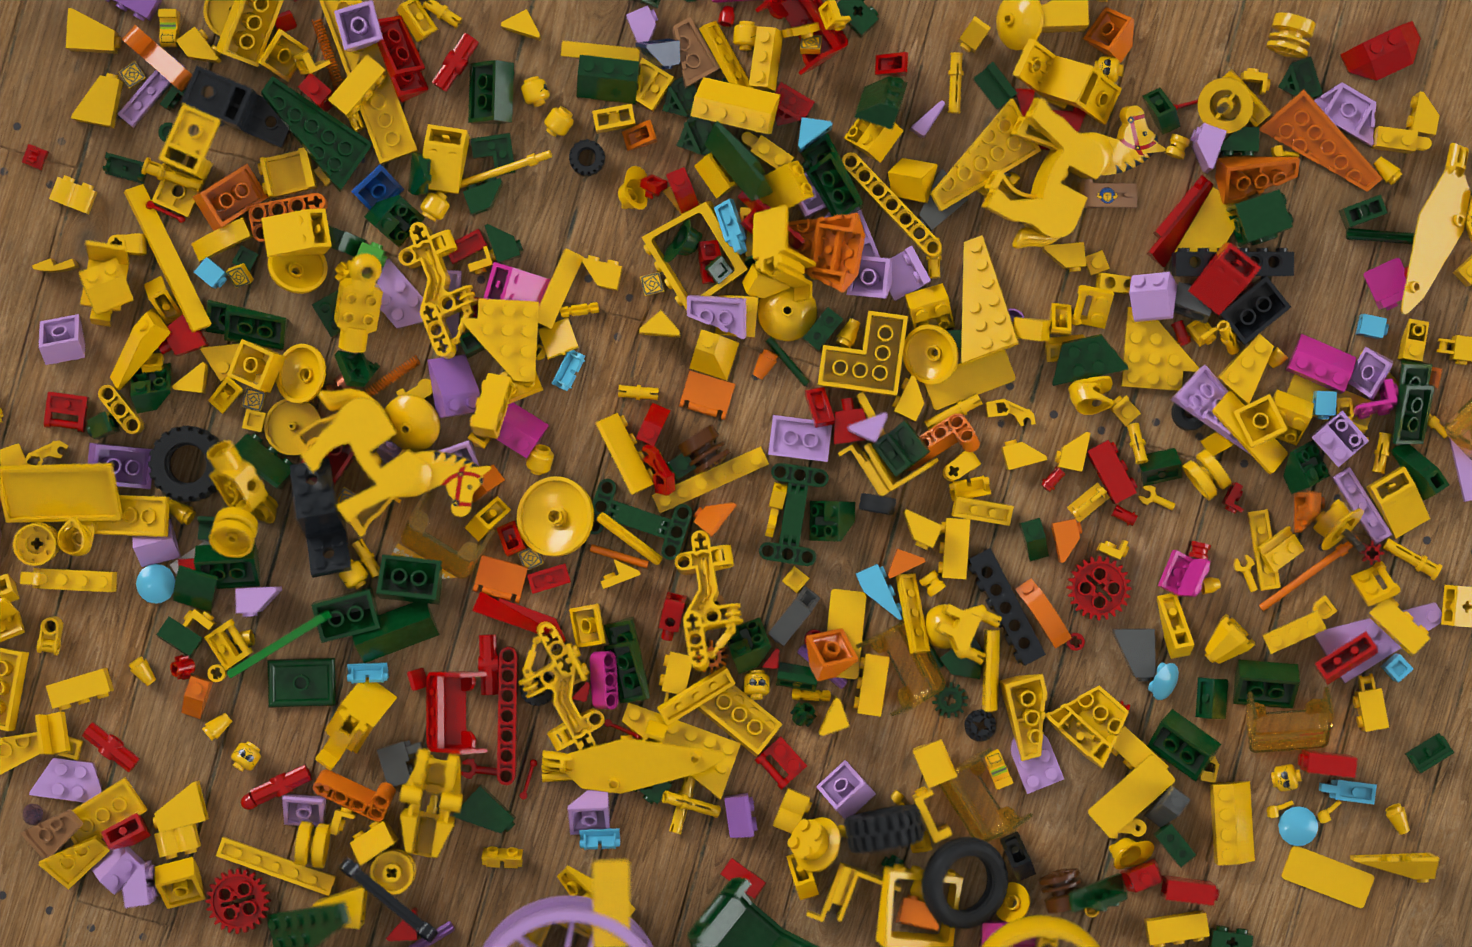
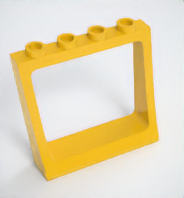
M711 200L702 203L642 236L645 242L644 249L649 256L653 255L656 260L654 262L656 269L660 273H664L666 276L665 284L670 290L674 289L677 294L675 296L676 302L679 306H684L686 311L688 294L669 263L665 262L664 255L655 242V238L658 235L679 225L686 219H690L699 213L702 214L735 270L720 284H716L700 296L714 295L750 269L749 266L745 265L746 258L744 253L741 255L735 253L733 247H730L725 242L714 210L715 206Z
M895 864L894 867H884L876 941L883 947H953L955 928L946 926L943 923L939 934L891 931L895 880L909 879L922 881L924 870L919 866L912 865L911 869H907L901 864ZM948 869L943 881L944 883H950L946 902L951 908L958 910L963 877L956 873V871Z

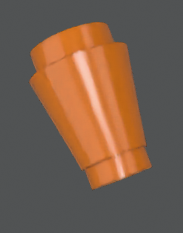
M767 349L760 352L753 375L763 380L777 363L776 359L778 356Z

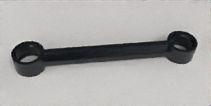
M345 857L338 866L345 875L358 882L404 920L420 937L429 943L433 941L438 934L434 927L421 920L364 873L354 861Z

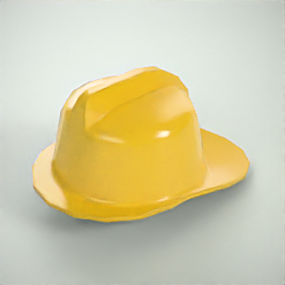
M631 166L627 170L624 183L618 189V198L622 203V209L636 208L642 210L647 206L646 189L640 187V181L648 175L639 166Z
M1127 837L1122 838L1117 843L1109 846V851L1114 858V867L1120 870L1143 863L1152 855L1154 844L1151 841L1136 842Z

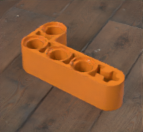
M134 25L122 40L182 92L188 86L192 74L140 28Z
M312 193L255 204L249 209L252 235L257 241L265 243L264 238L260 239L258 236L259 231L263 229L261 219H256L254 216L255 211L258 209L263 210L264 215L262 218L275 216L274 209L278 205L283 206L282 214L295 212L294 204L296 202H302V210L308 209V206L310 209H327L328 201L322 194ZM317 198L322 201L319 207L308 205L306 202L308 200L310 204L315 203Z
M960 413L953 414L920 435L919 437L931 452L907 471L917 469L957 442L966 452L976 451L980 446V441L967 419Z
M322 770L313 784V790L316 794L376 822L384 819L396 794L395 787L390 783H381L375 792L330 770Z

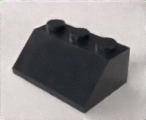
M1262 276L1239 294L1217 317L1220 321L1226 320L1227 323L1229 322L1237 339L1245 345L1289 310L1291 306L1267 276Z

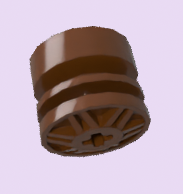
M713 424L699 431L678 446L684 457L695 456L689 463L690 466L699 462L700 466L694 470L696 475L714 468L731 453L729 449L721 453L718 450L725 445L724 442L714 444L713 441L719 434Z
M1078 868L1056 870L1038 879L1040 885H1047L1041 889L1042 893L1052 894L1044 899L1048 913L1052 914L1071 910L1069 893L1077 890L1074 886L1082 882L1081 878H1074L1080 875Z

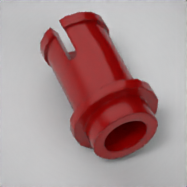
M1183 320L1171 324L1178 339L1177 344H1180L1181 347L1192 342V336H1189Z
M1056 466L1046 479H1042L1041 486L1048 492L1055 490L1054 487L1066 474Z
M1116 505L1111 515L1127 523V526H1133L1138 517L1135 512L1132 513L1119 505Z

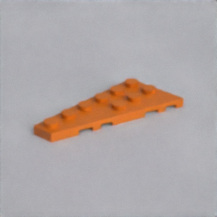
M1305 89L1259 127V131L1266 133L1315 163L1324 166L1329 171L1340 175L1366 192L1383 179Z

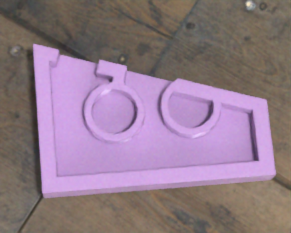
M687 296L688 317L718 327L722 331L737 335L739 338H746V298Z

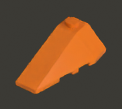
M1261 156L1217 158L1215 178L1222 203L1243 202L1248 200L1247 197L1253 194L1263 193L1264 189L1273 185L1279 186L1297 178L1300 158Z
M1294 493V533H1302L1322 512V509L1325 508V498L1322 497V493Z

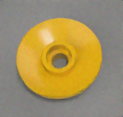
M1009 882L1005 899L996 915L1005 922H1012L1025 917L1030 908V896L1027 889L1019 883ZM1016 900L1017 903H1016V906L1014 907V906H1013V902Z

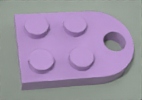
M1044 734L1041 756L1021 761L1015 738H1013L1010 747L1011 755L1027 794L1064 780L1051 744Z

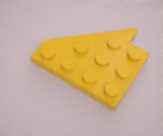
M479 298L477 318H460V321L514 381L535 382L539 302Z
M1127 307L1123 361L1128 364V370L1122 371L1121 387L1179 391L1182 388L1183 371L1196 372L1199 367L1158 320L1135 322L1132 307Z

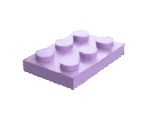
M773 415L768 455L828 462L832 425L815 428L813 420Z

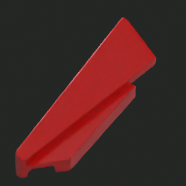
M1203 175L1198 178L1153 232L1159 239L1146 254L1162 267H1165L1172 252L1177 248L1213 187V183Z
M480 591L472 611L537 633V627L541 622H550L556 628L562 641L566 642V638L556 618L501 598L498 601ZM544 627V632L542 634H545L548 638L553 639L549 634V631L551 629Z

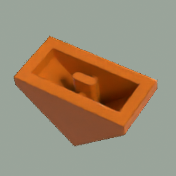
M651 120L642 122L622 132L627 151L657 142Z
M494 464L483 475V485H480L474 491L472 496L473 504L505 481Z
M896 549L887 576L891 579L926 561L922 557Z

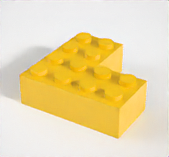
M868 311L862 350L823 345L817 386L897 396L908 316Z

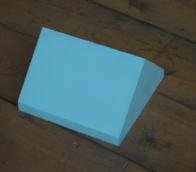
M802 117L797 151L799 153L804 151L829 132L833 124L830 121Z

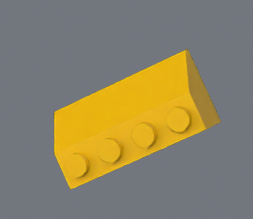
M234 0L216 50L224 55L258 67V61L265 51L284 0Z
M703 77L695 94L690 116L713 122L719 121L722 124L765 134H772L780 94Z
M616 413L596 422L631 495L654 485L652 481L654 474L651 468L646 469L643 461L645 456L642 451H637L635 447L637 441L633 433H628L626 427L629 425L624 415L620 416L619 413Z
M1250 781L1210 783L1214 863L1219 866L1255 861Z

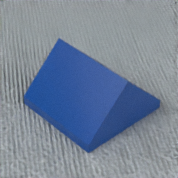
M380 164L351 192L370 210L376 202L399 195L404 188Z

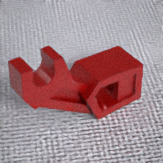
M648 444L643 446L642 451L648 453L643 458V461L652 466L656 472L653 475L655 493L665 496L675 491V473L668 468L660 451L655 446Z

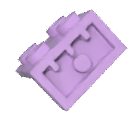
M913 246L890 258L893 282L889 292L894 301L904 297V294L911 293L930 283L931 280Z

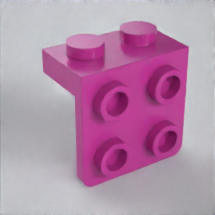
M1394 258L1363 274L1378 309L1386 307L1388 311L1397 307V302L1403 299L1406 278L1404 276L1405 268L1399 258Z
M1392 378L1384 380L1379 388L1381 401L1357 405L1353 410V417L1366 419L1371 414L1378 413V416L1389 414L1396 405V396H1398L1397 384H1393Z
M1173 550L1158 587L1176 596L1196 597L1202 589L1201 584L1204 577L1210 570V561L1207 559H1193L1178 550Z

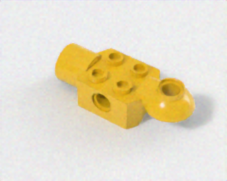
M368 253L360 254L351 261L349 266L351 278L343 279L339 283L334 321L341 328L338 347L348 352H365L368 334L377 331L383 292L375 282L380 278L382 265L377 257ZM364 268H371L368 274L361 273Z
M222 441L214 445L207 453V457L215 469L209 476L227 506L242 508L250 513L252 512L260 521L269 524L273 523L276 519L278 504L267 493L264 483L256 474L255 468L241 458L231 441Z

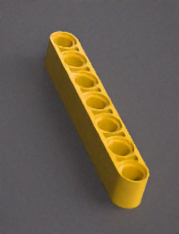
M852 152L845 154L842 162L853 180L928 258L936 259L940 257L942 245L929 229L857 154ZM855 159L857 163L854 167L846 166L847 160ZM863 173L870 174V179L866 182L859 179ZM881 187L884 189V193L881 196H876L873 194V190ZM894 201L898 206L895 210L887 209V204ZM903 216L911 217V222L904 225L900 222V219ZM917 230L925 232V236L922 239L914 237V233ZM931 244H936L939 247L936 253L928 252L927 249Z

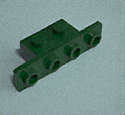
M1120 873L1069 893L1071 912L1074 913L1085 908H1093L1097 912H1103L1108 910V907L1119 906L1120 902L1128 899L1127 891H1124L1123 879Z

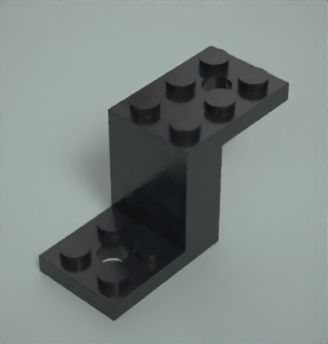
M196 65L182 98V104L218 118L227 126L283 148L290 130L262 96L250 87ZM206 87H212L213 95L209 98L203 96V90ZM269 117L276 118L277 123L274 127H267L266 120Z
M324 458L319 468L314 472L311 471L306 462L290 465L296 520L307 539L312 578L352 570L346 520L336 506L338 501L335 497L330 458ZM310 478H318L315 484H307ZM327 551H334V555L331 558L324 557Z

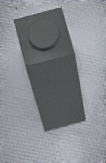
M943 169L939 172L931 192L947 174ZM930 195L928 203H924L918 218L931 232L965 204L968 198L964 197L945 210L939 211Z
M804 586L768 634L771 635L775 642L781 643L784 646L812 612L820 597Z
M1112 629V633L1132 676L1138 678V681H1150V677H1155V629Z
M1170 786L1156 798L1144 816L1161 828L1178 817L1190 799L1173 786Z

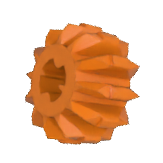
M713 640L709 641L710 647H707L708 652L716 648V646H713ZM726 647L717 651V660L714 659V662H710L709 659L708 667H710L711 674L714 672L715 666L717 670L721 668L718 665L719 663L723 666L727 665L725 661L721 660V658L729 657L728 654H721L727 649Z

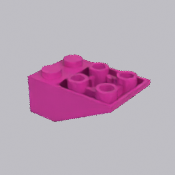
M494 262L483 299L533 301L540 304L551 279Z

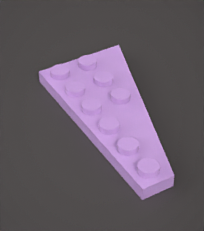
M1203 365L1172 397L1171 401L1250 454L1213 414V408L1228 390L1210 369Z
M1435 602L1402 610V612L1407 611L1414 618L1413 622L1417 626L1422 625L1427 631L1441 623L1442 612ZM1370 618L1331 627L1314 635L1326 656L1365 631L1377 646L1378 654L1340 677L1343 683H1347L1401 648Z

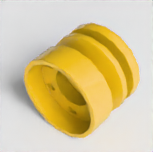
M1282 12L1276 13L1271 27L1279 33L1269 34L1271 40L1267 42L1266 48L1285 57L1306 58L1308 54L1306 49L1310 47V43L1303 38L1313 37L1316 23L1299 15Z
M34 522L21 528L13 541V549L17 558L24 564L31 566L42 565L53 559L60 549L57 544V530L44 522ZM38 538L40 542H43V545L39 546V548L37 544H34V541L38 540Z

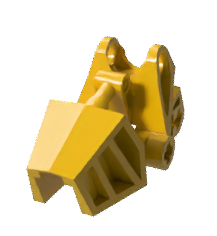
M419 748L415 768L407 783L403 784L400 794V802L410 804L409 808H405L400 815L405 852L437 858L454 826L455 817L450 816V811L460 813L462 806L461 759L459 755L449 754L448 760H439L430 754V750ZM423 790H426L427 794L431 795L426 812L420 811ZM440 796V797H441L440 807H439L440 813L437 814V810H438L437 803H438V797Z

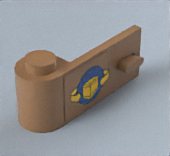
M1083 179L1081 183L1077 184V192L1087 197L1083 209L1098 207L1137 208V184L1093 183V179Z

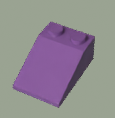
M457 355L451 359H428L435 409L439 419L474 414L476 411V400L480 397V392L466 355Z
M90 443L88 464L112 463L117 486L151 489L152 479L149 475L151 469L148 467V461L151 460L149 453L153 449Z

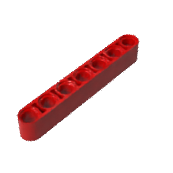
M511 646L505 647L499 654L497 780L502 785L513 783L516 779L519 655L518 651ZM506 650H511L514 653L512 661L505 660L504 652ZM506 670L513 672L514 678L512 681L504 679L503 673ZM505 690H510L513 693L511 701H506L503 698ZM505 710L512 712L513 719L511 721L504 720L502 715ZM503 731H510L513 735L512 740H504L502 737ZM508 750L512 753L510 761H505L502 758L503 751ZM503 771L511 772L512 779L510 781H505L502 778L501 774Z

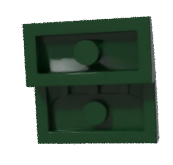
M907 420L901 422L890 433H886L872 445L896 477L931 452Z
M179 566L173 601L211 612L214 606V595L217 590L218 577Z

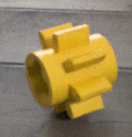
M350 260L347 263L341 261L335 268L337 274L335 279L339 282L343 279L351 278L349 274Z

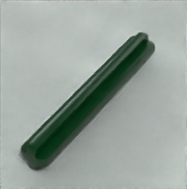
M1353 228L1346 230V239L1413 244L1415 233Z

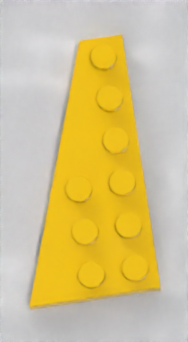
M1013 98L1006 103L930 193L939 211L945 210L986 185L993 170L1005 173L1041 151L1038 144L1010 135L1018 117L1022 116Z
M983 235L964 242L962 365L1019 344Z
M628 702L622 723L643 738L649 719L666 725L659 713ZM678 720L668 725L663 740L664 744L717 750L725 753V758L721 762L701 773L690 775L701 786L708 789L715 797L721 800L741 743Z

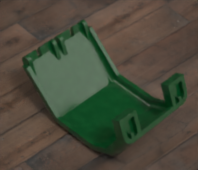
M740 877L733 878L726 884L688 932L690 947H818L783 929L757 907L745 894L751 883L747 879Z

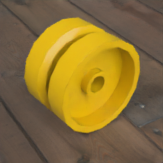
M1203 449L1196 455L1198 464L1189 460L1182 466V469L1194 487L1209 501L1217 495L1215 486L1223 490L1231 484V480L1220 463L1206 449Z
M223 508L215 516L213 528L209 536V543L221 555L232 558L244 557L253 548L258 531V521L253 514L242 508Z
M301 821L295 843V865L306 866L311 857L313 867H325L330 845V824L320 823L316 827L314 834L313 823Z
M387 849L380 853L371 864L370 877L391 895L400 894L414 881L417 872L416 862L412 855L403 849ZM395 868L397 872L392 874L391 869Z

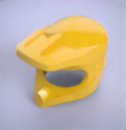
M1098 376L1074 381L1069 386L1068 391L1070 400L1076 410L1083 415H1094L1113 407V400L1102 395L1111 390L1112 378L1110 376ZM1095 399L1102 401L1099 406L1095 407L1092 405Z
M71 517L58 532L57 544L59 548L72 556H81L90 552L95 534L94 521H79L77 517Z

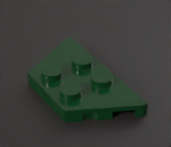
M1102 334L1062 342L1052 384L1056 386L1080 379L1128 370V364L1122 360L1117 351Z

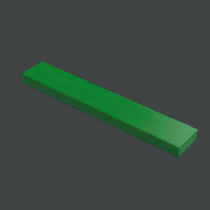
M325 611L228 670L227 675L231 679L331 618L330 612Z

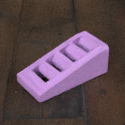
M945 102L937 103L912 125L910 131L924 138L945 107Z

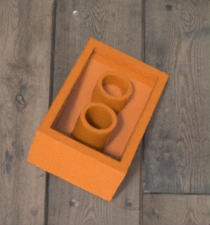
M248 164L243 165L192 196L213 231L222 228L244 214L253 205L269 198L267 194H264L262 186Z

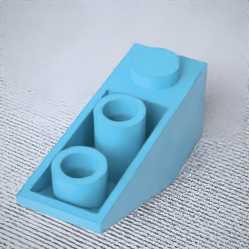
M875 564L855 573L863 592L897 619L901 620L902 608L900 603L895 604L893 596L896 594L892 585L887 586L884 579L887 577L884 567H879L878 564Z

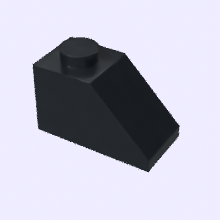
M1018 831L1000 838L1017 881L1019 882L1036 875L1031 858Z

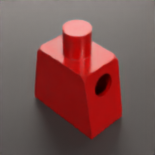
M309 74L298 86L306 96L324 111L328 112L333 107L328 100L326 102L325 100L328 97L330 98L334 92L314 74Z
M182 314L167 326L171 333L160 344L158 349L162 355L173 350L176 356H182L199 350L202 347H207L209 344L201 330L192 333Z
M853 398L841 399L843 411L834 413V445L865 441L866 439L849 432L847 429L848 426L866 420L863 408L854 409Z
M667 592L659 628L663 629L661 639L672 641L674 632L678 633L687 596Z
M1156 858L1120 872L1127 891L1135 893L1159 884L1163 880Z

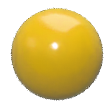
M941 604L930 609L924 618L928 641L937 648L950 649L952 646L948 637L934 630L937 622L945 623L953 627L955 618L942 613L944 605L948 604Z

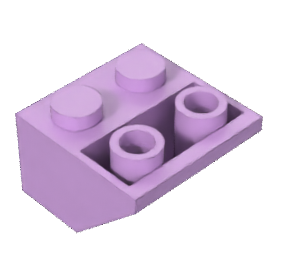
M1343 411L1325 422L1310 435L1338 467L1369 442Z
M152 860L139 865L122 887L125 908L149 905L157 900L156 897L159 896V892L154 883L155 865H152Z

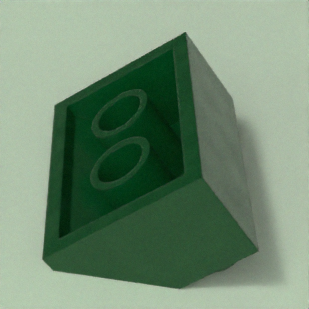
M580 55L576 98L636 104L640 62Z
M499 60L470 63L468 123H512L514 63Z
M888 76L865 86L854 117L893 129L908 82L898 77Z
M246 433L234 445L243 460L250 463L255 468L256 473L273 487L283 489L291 479L290 465L294 463L286 457L284 460L278 456L279 452L271 445L266 447L262 444L263 439L257 434L253 433L251 435Z
M254 542L249 554L239 558L221 555L212 548L211 544L195 546V570L217 576V589L260 586L259 555L256 542Z
M382 554L376 591L380 599L439 605L442 589V561Z
M372 587L315 601L311 604L314 617L325 611H329L332 616L317 626L321 643L380 628L377 604Z
M1238 659L1235 671L1233 704L1293 709L1300 684L1298 664Z
M1172 709L1161 720L1147 747L1196 782L1222 744Z

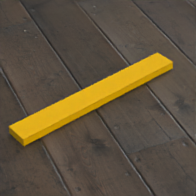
M144 184L126 189L124 194L192 333L211 326L212 323L157 211L146 208V203L151 201Z

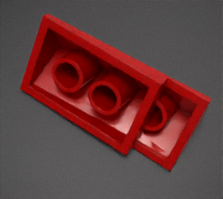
M402 16L378 19L383 39L377 42L398 99L403 103L428 91L429 88L421 73L425 66Z

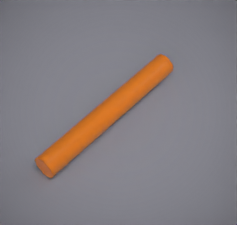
M594 544L590 548V552L646 569L648 567L649 561Z

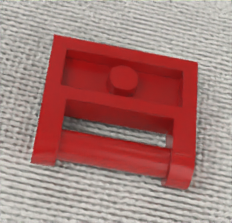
M48 392L44 427L51 428V426L85 432L89 397ZM54 412L77 415L79 417L77 422L54 419L52 415Z
M781 736L754 760L757 764H761L778 783L777 786L780 790L807 767V764ZM768 755H771L787 772L788 775L785 778L766 759Z

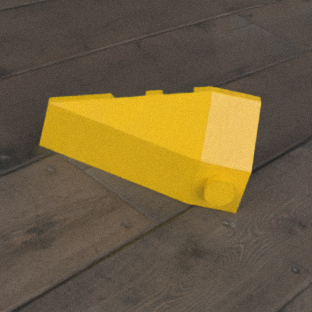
M154 308L147 311L133 327L112 371L110 379L117 390H121L171 333Z
M1043 674L1018 675L999 680L1021 761L1040 757L1043 742L1042 731L1045 719V701H1047V690Z
M1432 853L1350 855V859L1354 862L1417 879L1418 883H1427L1429 879H1435L1439 857Z
M567 866L557 875V878L570 896H582L593 899L592 878L570 866ZM630 903V916H631L632 913L636 910V908L633 907V906L631 905V903Z

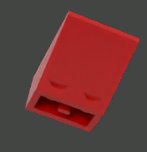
M1224 243L1188 289V292L1219 316L1250 283L1261 267L1233 244Z

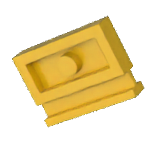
M1290 526L1285 527L1256 548L1261 553V557L1271 573L1276 572L1305 551L1295 534L1290 530Z

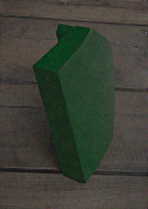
M1312 57L1292 62L1278 88L1293 96L1299 94L1303 89L1312 98L1323 95Z
M683 76L675 80L671 86H668L662 111L691 118L693 101L697 92L695 84L685 88Z
M696 117L687 119V122H684V128L676 146L704 156L711 153L706 147L705 142L713 128L712 122Z
M412 152L408 191L413 195H427L428 184H431L432 181L430 174L431 159H423V155L420 152Z
M338 350L334 355L346 386L364 387L380 367L376 362L374 364L369 362L363 352L356 355L355 353Z
M973 637L971 647L981 652H984L979 643ZM953 649L940 657V660L952 675L980 679L982 664L979 665L968 658H958Z

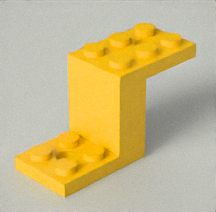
M1029 38L1024 47L1023 53L1012 74L1042 97L1080 108L1097 122L1106 125L1122 88L1095 67L1056 56L1038 41Z
M183 104L159 160L169 166L168 168L204 180V186L213 166V163L205 157L221 120ZM193 125L199 127V133L196 136L189 134V128ZM165 179L161 180L152 201L189 218L196 204L192 196L199 192L182 186L183 194L180 197H175L173 190L181 185Z

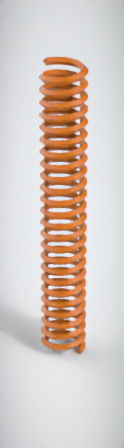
M323 19L312 20L311 22L313 23L318 43H320L319 46H321L320 49H322L321 52H323L324 60L329 59L333 61L331 64L334 65H327L326 67H328L327 70H329L328 73H330L329 76H331L330 79H332L331 82H333L332 85H334L333 88L336 91L338 88L336 86L341 85L343 82L340 81L343 79H339L342 76H338L341 73H337L340 70H336L339 67H336L338 64H335L337 61H334L336 58H333L335 55H332L334 52H331L333 49H330L332 46H329L331 43H328L330 40H327L329 37H326L328 34H325L327 31H324L326 28H323L325 26L322 25L324 22H321Z
M417 355L412 356V359L409 358V361L406 360L404 365L401 363V366L396 367V370L393 369L391 374L389 372L388 375L385 374L383 379L380 378V380L375 381V384L372 383L370 388H364L365 392L373 397L376 393L378 394V391L381 392L383 388L391 385V382L394 383L399 377L402 378L404 373L407 374L410 370L412 371V368L415 369V367L420 365Z

